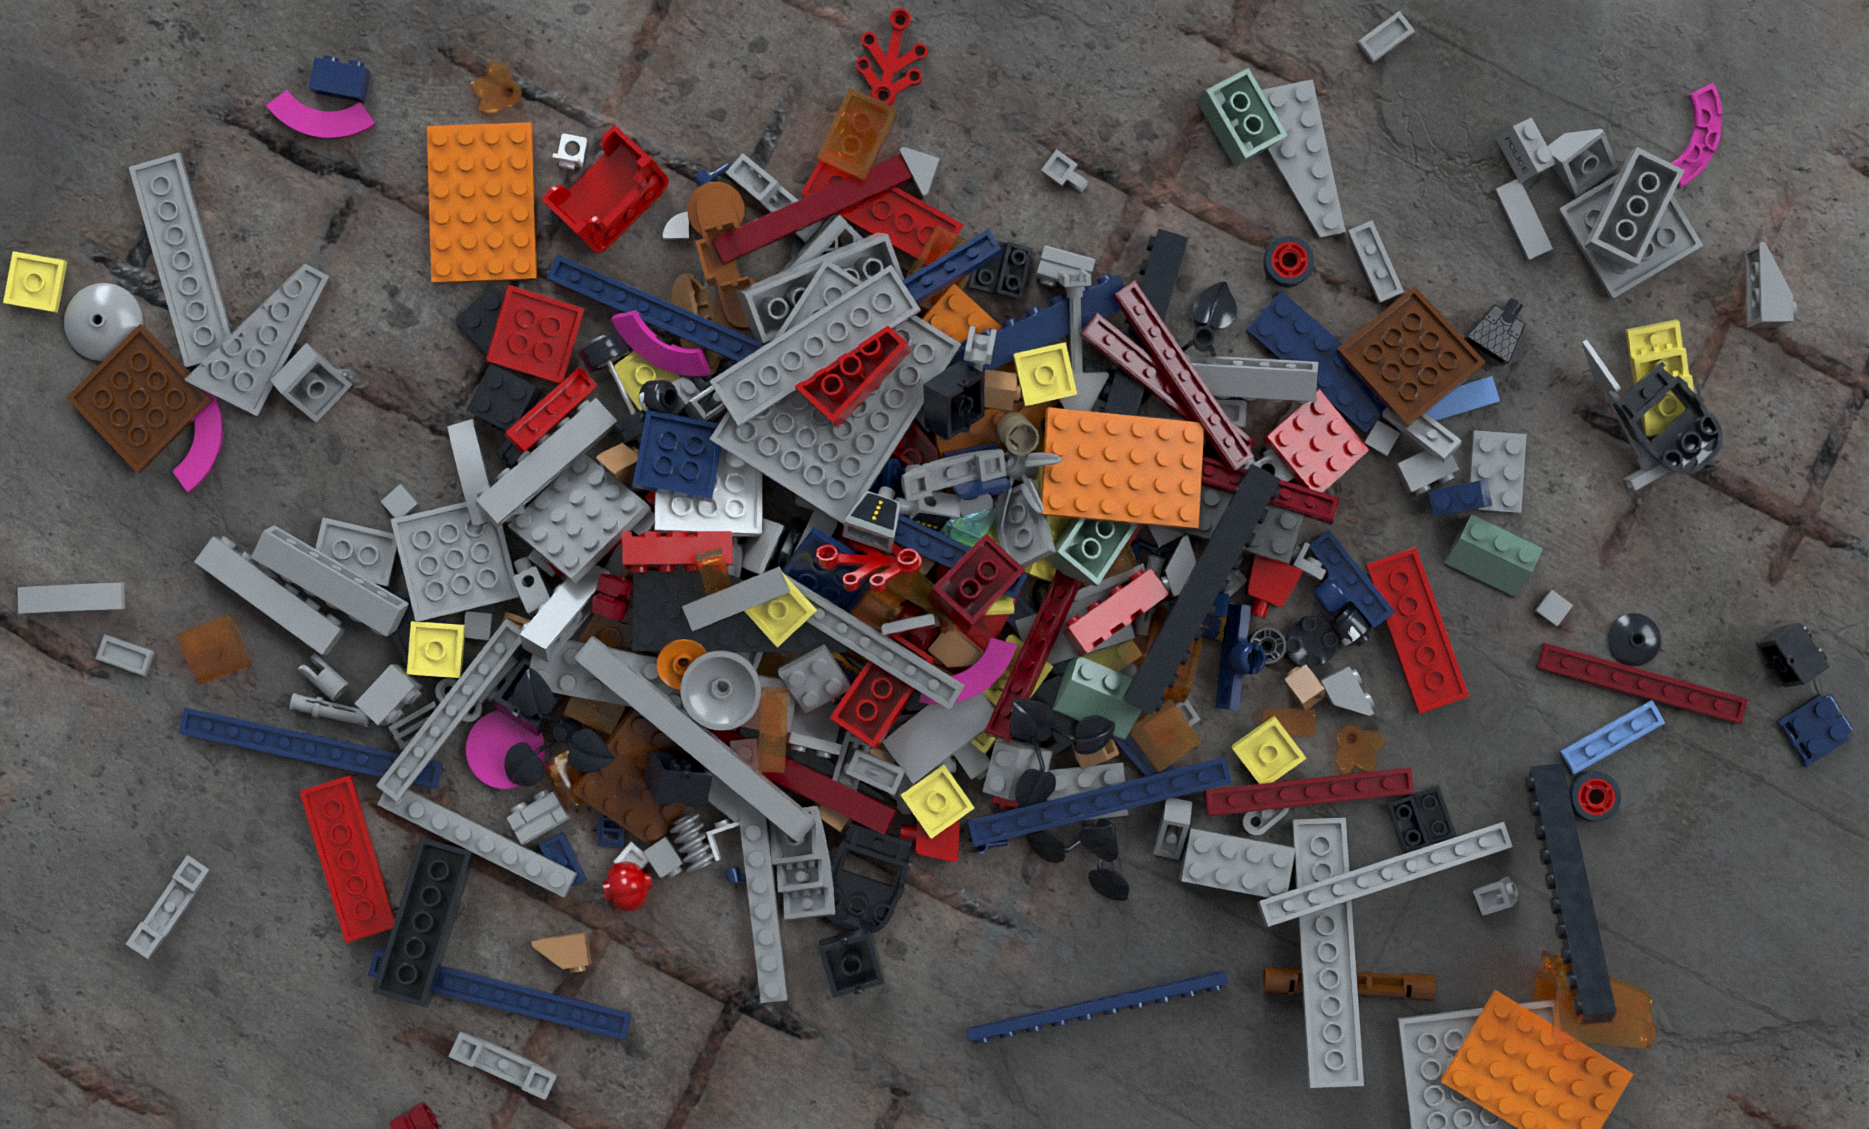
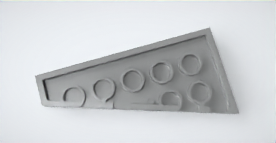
M1313 79L1262 90L1288 135L1266 151L1281 176L1287 182L1291 193L1303 209V213L1317 237L1320 239L1344 234L1346 231Z
M303 264L184 380L258 416L273 387L270 380L282 369L329 276L307 264Z

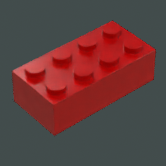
M900 635L888 637L931 665L935 664L933 657ZM868 660L830 716V719L833 723L876 751L917 689Z

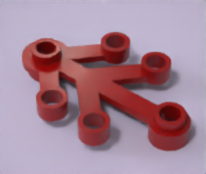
M897 8L890 14V24L893 30L887 57L878 45L877 37L874 33L866 32L861 37L863 47L870 50L883 71L880 82L872 71L871 62L868 58L861 57L855 64L857 72L863 74L871 86L870 100L878 109L890 108L895 103L896 94L910 85H919L922 81L921 71L913 68L907 72V76L891 84L893 74L916 60H924L928 55L926 45L917 43L911 51L897 59L903 30H906L911 23L909 12L903 8ZM898 17H903L905 23L898 25L895 20ZM868 36L874 39V42L870 45L864 42V39ZM923 48L925 53L922 56H918L915 50ZM861 62H867L868 68L861 70L858 65ZM917 73L919 79L917 81L910 80V74ZM882 92L888 95L885 101H881L878 98V95Z
M850 539L851 549L862 551L865 555L838 554V550L832 545H823L816 551L818 565L826 570L833 569L836 564L862 566L856 571L843 576V587L848 591L858 589L860 580L882 567L890 568L881 574H874L870 577V588L874 592L884 591L887 587L886 582L899 574L914 573L922 566V559L917 551L913 549L902 550L895 543H893L890 553L892 556H883L876 548L863 543H855L857 541Z

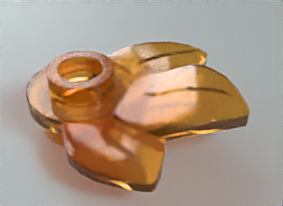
M490 61L489 76L471 81V86L475 93L483 98L479 105V110L486 113H496L504 106L515 105L522 96L521 87L512 80L510 69L497 61ZM507 89L513 90L511 97H505L504 93Z
M1354 725L1345 726L1338 735L1340 747L1335 755L1337 765L1344 774H1348L1355 765L1366 771H1375L1377 758L1374 750H1378L1385 745L1383 738L1373 730L1362 731ZM1350 733H1353L1356 737L1353 743H1348L1346 739Z

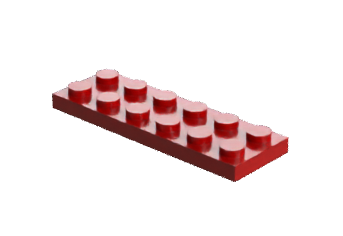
M826 148L801 195L807 197L865 169ZM897 187L837 213L843 219L872 235L875 233L888 234L893 247L925 265H929L949 253L964 224Z
M1414 547L1366 564L1365 566L1372 584L1395 611V614L1385 622L1418 714L1469 697L1417 548Z
M352 775L299 791L345 943L392 929L395 921L394 911Z

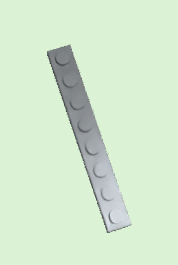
M784 574L817 610L807 620L808 623L947 709H952L965 687L964 684Z
M505 619L376 786L396 802L403 797L522 644L520 638L521 629L509 619Z
M409 789L398 802L383 792L377 804L562 897L567 896L577 875L576 872Z

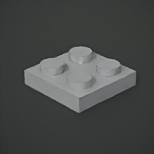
M825 644L778 669L779 676L805 713L842 695L851 687L850 681Z

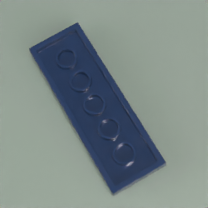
M1280 291L1246 330L1247 333L1279 360L1318 362L1317 390L1320 389L1335 409L1364 434L1387 408L1336 353L1337 348L1342 343L1284 292Z

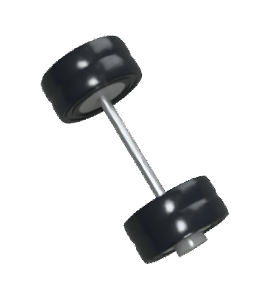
M615 333L593 339L591 344L579 352V355L588 372H595L609 367L631 414L616 423L614 429L621 443L630 445L638 442L640 444L646 412L644 410L635 412L613 365L630 354V350L620 333Z

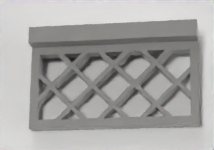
M835 214L824 223L779 273L820 257L824 251H834L842 248L838 247V236L844 230H847L852 235V243L863 238L839 214ZM834 242V247L828 248Z

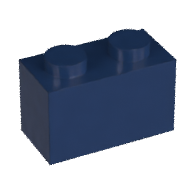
M324 55L323 59L314 58L308 88L314 94L365 103L371 72L364 67L365 64L362 62L349 60V63L346 64L339 62V59L336 57Z
M1479 480L1429 491L1434 517L1493 506L1488 480Z

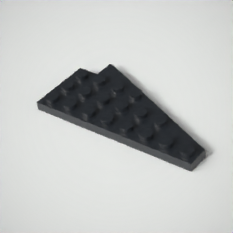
M712 566L701 567V571L685 572V567L674 568V572L658 573V571L647 570V573L633 575L632 651H661L667 644L681 639L695 641L702 645L707 652L809 653L825 644L830 653H847V646L806 621L785 642L776 647L745 611L692 631L682 606L744 580L724 571H712Z

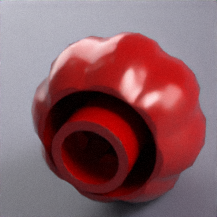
M629 861L613 865L607 872L609 880L602 881L607 902L614 901L615 908L625 912L635 911L642 907L647 900L648 889L653 888L650 873L644 874L639 865Z

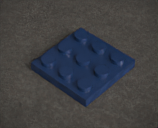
M647 410L632 487L712 502L722 447L712 442L710 437L719 424Z
M813 527L783 567L782 572L850 614L870 588V577L874 574H881L882 568L860 580L858 589L854 591L846 590L843 587V576L856 571L862 566L836 564L833 569L826 570L818 565L816 551L823 545H832L836 547L838 554H860Z

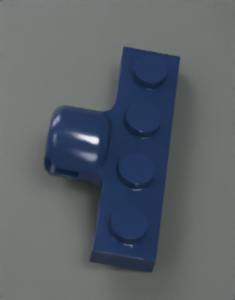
M1330 530L1310 544L1309 548L1329 572L1328 578L1314 588L1313 591L1315 598L1328 613L1333 614L1345 604L1352 602L1374 629L1395 614L1392 607Z
M1228 604L1215 708L1239 711L1243 676L1245 674L1255 675L1265 666L1266 654L1259 644L1248 643L1247 641L1248 626L1251 620V606Z

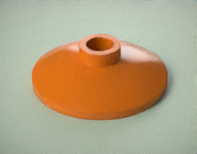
M687 639L676 640L667 644L657 658L659 677L666 685L681 690V681L688 666L699 656L706 654V649L699 643ZM687 658L688 662L681 664L679 659Z

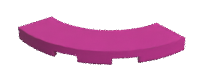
M1714 83L1688 96L1694 113L1692 137L1684 152L1671 163L1685 170L1677 185L1679 189L1691 182L1706 168L1720 141L1722 107Z
M287 90L266 105L288 127L315 138H347L363 133L377 125L361 102L340 111H319L301 104Z
M637 310L616 314L612 317L611 320L626 343L651 364L671 373L685 376H705L711 372L701 348H682L673 344L669 346L657 339V335L646 326Z
M209 392L207 393L214 401L194 420L195 434L191 449L183 462L173 470V473L188 493L198 487L210 473L222 445V410L217 396Z
M990 638L985 652L972 667L951 676L965 685L955 703L970 699L989 688L1009 665L1017 644ZM921 693L919 702L941 705Z

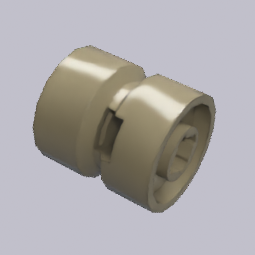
M1010 412L1001 417L997 423V436L1011 453L1024 456L1030 454L1038 445V431L1024 415L1018 412Z

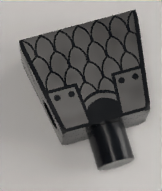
M1509 298L1503 309L1494 304L1463 338L1503 365L1508 364L1513 357L1526 325L1523 321L1516 318L1523 305L1513 298Z

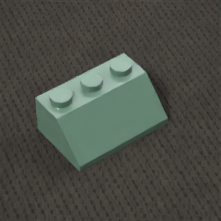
M1249 68L1205 90L1196 100L1235 168L1258 156L1288 136Z
M1471 514L1465 517L1444 564L1516 597L1533 572L1543 548Z
M1071 518L1054 543L1056 553L1044 559L1062 574L1093 586H1098L1138 524Z
M1079 655L1067 663L1052 711L1078 722L1092 715L1103 716L1115 722L1112 736L1121 740H1125L1142 710L1122 700L1133 678Z

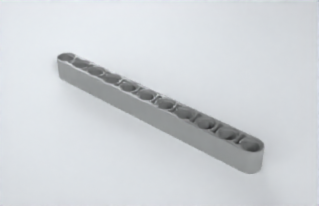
M591 636L575 655V659L792 839L800 842L817 821L811 814L708 729L697 723L685 710L600 640Z

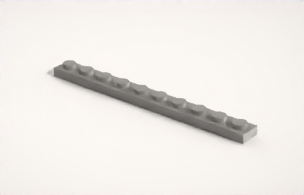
M758 738L731 740V749L762 774ZM736 793L761 1003L788 1000L773 865L771 864L767 817Z
M1504 822L1258 901L1257 904L1265 927H1270L1513 846Z

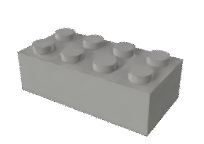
M1638 147L1633 149L1628 154L1584 247L1629 269L1638 266L1685 170Z
M1189 827L1179 880L1268 898L1288 892L1296 848Z

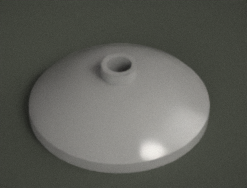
M110 283L93 284L80 290L69 302L64 316L65 333L72 347L84 357L101 362L139 324L144 325L142 309L135 297L126 289ZM101 315L102 322L96 325L95 318Z
M712 651L699 656L688 666L681 681L680 693L684 708L697 723L713 730H730L743 725L754 715L761 700L762 688L758 673L745 658L729 651ZM724 682L728 688L722 690L718 687V684Z

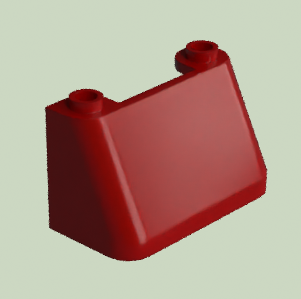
M615 124L601 138L600 147L604 154L569 190L563 185L553 186L541 198L596 253L606 251L664 193L669 184L668 177L654 160Z

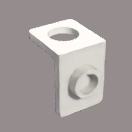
M569 134L561 135L558 154L553 153L552 156L555 162L559 163V167L574 170V167H583L587 138ZM571 141L577 142L580 146V151L575 156H569L565 152L566 144Z
M726 819L715 823L716 829L706 832L716 861L721 859V855L713 834L740 825L739 821L730 823V820Z

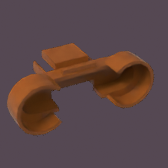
M720 181L708 182L698 187L690 196L687 212L694 231L702 237L701 240H697L695 243L705 279L708 285L710 284V287L716 286L718 299L715 305V318L719 325L754 339L736 291L755 284L757 281L755 279L749 280L748 276L739 278L735 260L723 265L712 244V239L744 225L746 220L745 204L739 192L731 185Z

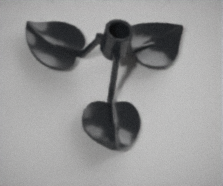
M1223 281L1210 286L1196 299L1193 305V317L1195 321L1206 324V326H1201L1195 330L1193 340H1189L1181 348L1183 352L1194 346L1198 351H1209L1212 357L1217 356L1213 347L1215 334L1211 329V325L1216 329L1227 328L1235 321L1237 315L1236 301L1230 292L1227 282ZM1230 397V398H1228V399H1219V400H1244V399H1242V397Z
M532 668L527 669L515 688L514 700L516 706L526 716L531 717L538 714L540 719L558 722V724L555 725L553 730L554 738L536 750L532 751L527 743L520 742L513 745L507 751L504 768L508 779L513 784L525 787L533 786L540 782L544 775V765L542 760L536 755L557 742H568V746L571 747L568 753V760L580 772H596L611 764L615 760V756L608 750L596 732L590 729H583L581 722L576 718L565 720L564 716L554 717L545 715L554 709L553 693L538 672Z
M1012 699L1010 730L1019 739L1031 738L1040 765L1039 771L1033 768L1028 769L1019 778L1015 790L1017 804L1026 807L1040 803L1047 799L1056 787L1055 776L1051 772H1045V764L1038 741L1047 740L1051 736V731H1055L1067 740L1075 742L1074 749L1077 753L1088 755L1099 751L1109 742L1115 729V722L1100 715L1088 716L1076 725L1074 729L1075 736H1071L1056 727L1054 723H1050L1053 713L1047 704L1032 699Z
M1099 819L1095 826L1081 829L1079 839L1069 846H1064V841L1061 837L1048 831L1040 830L1026 834V838L1036 854L1051 863L1063 862L1066 858L1065 853L1082 844L1099 858L1098 870H1091L1088 874L1092 887L1102 896L1112 900L1125 901L1129 899L1130 889L1126 879L1113 869L1103 868V861H1115L1119 855L1116 827L1109 820Z

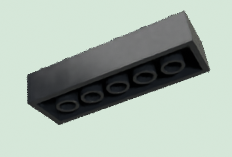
M420 837L372 993L429 1008L475 857L473 852Z

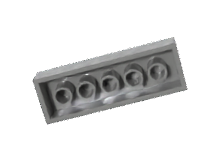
M875 233L736 291L754 340L765 343L775 338L825 259L862 282H865L890 265L893 266L900 279L904 280L889 235Z

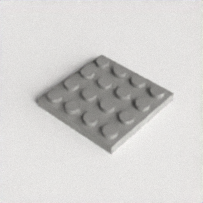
M1619 174L1557 210L1611 300L1703 246L1672 195L1639 265L1635 268L1629 269L1584 247Z
M584 454L558 476L524 509V513L519 514L508 526L516 535L576 584L622 539V532H629L651 508L645 501Z
M466 502L391 519L416 622L520 598L512 579L515 575L502 525L498 529L492 522L473 526Z

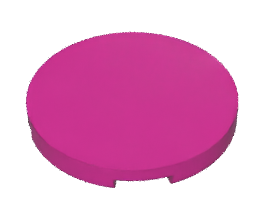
M499 711L491 712L478 720L468 735L466 743L468 764L477 778L489 786L500 789L519 787L520 785L513 784L506 775L504 761L507 751L513 745L520 742L527 743L532 751L545 744L542 732L539 736H536ZM546 749L536 755L542 760L543 763L546 756Z

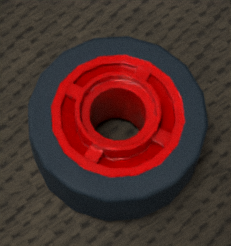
M1290 235L1279 237L1270 244L1264 254L1263 267L1265 274L1270 281L1278 286H1297L1305 281L1313 270L1315 261L1313 250L1306 241L1299 237ZM1286 255L1293 257L1295 266L1291 268L1284 266L1282 257Z
M1584 772L1571 782L1568 789L1573 812L1578 817L1588 821H1604L1611 818L1621 803V791L1617 782L1610 775L1602 772ZM1596 789L1600 794V798L1596 803L1592 804L1589 800V793Z

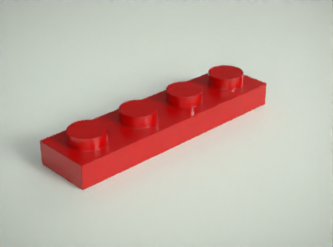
M579 367L507 430L504 436L524 454L594 392L598 384Z

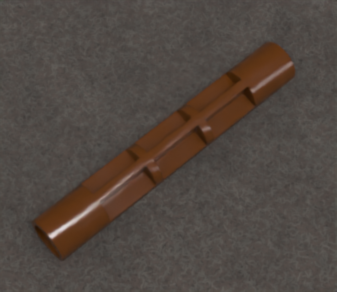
M1264 967L1263 993L1291 995L1303 993L1301 970H1297V968ZM1356 972L1358 996H1364V998H1370L1371 996L1397 997L1404 1000L1434 1001L1436 978L1434 974Z

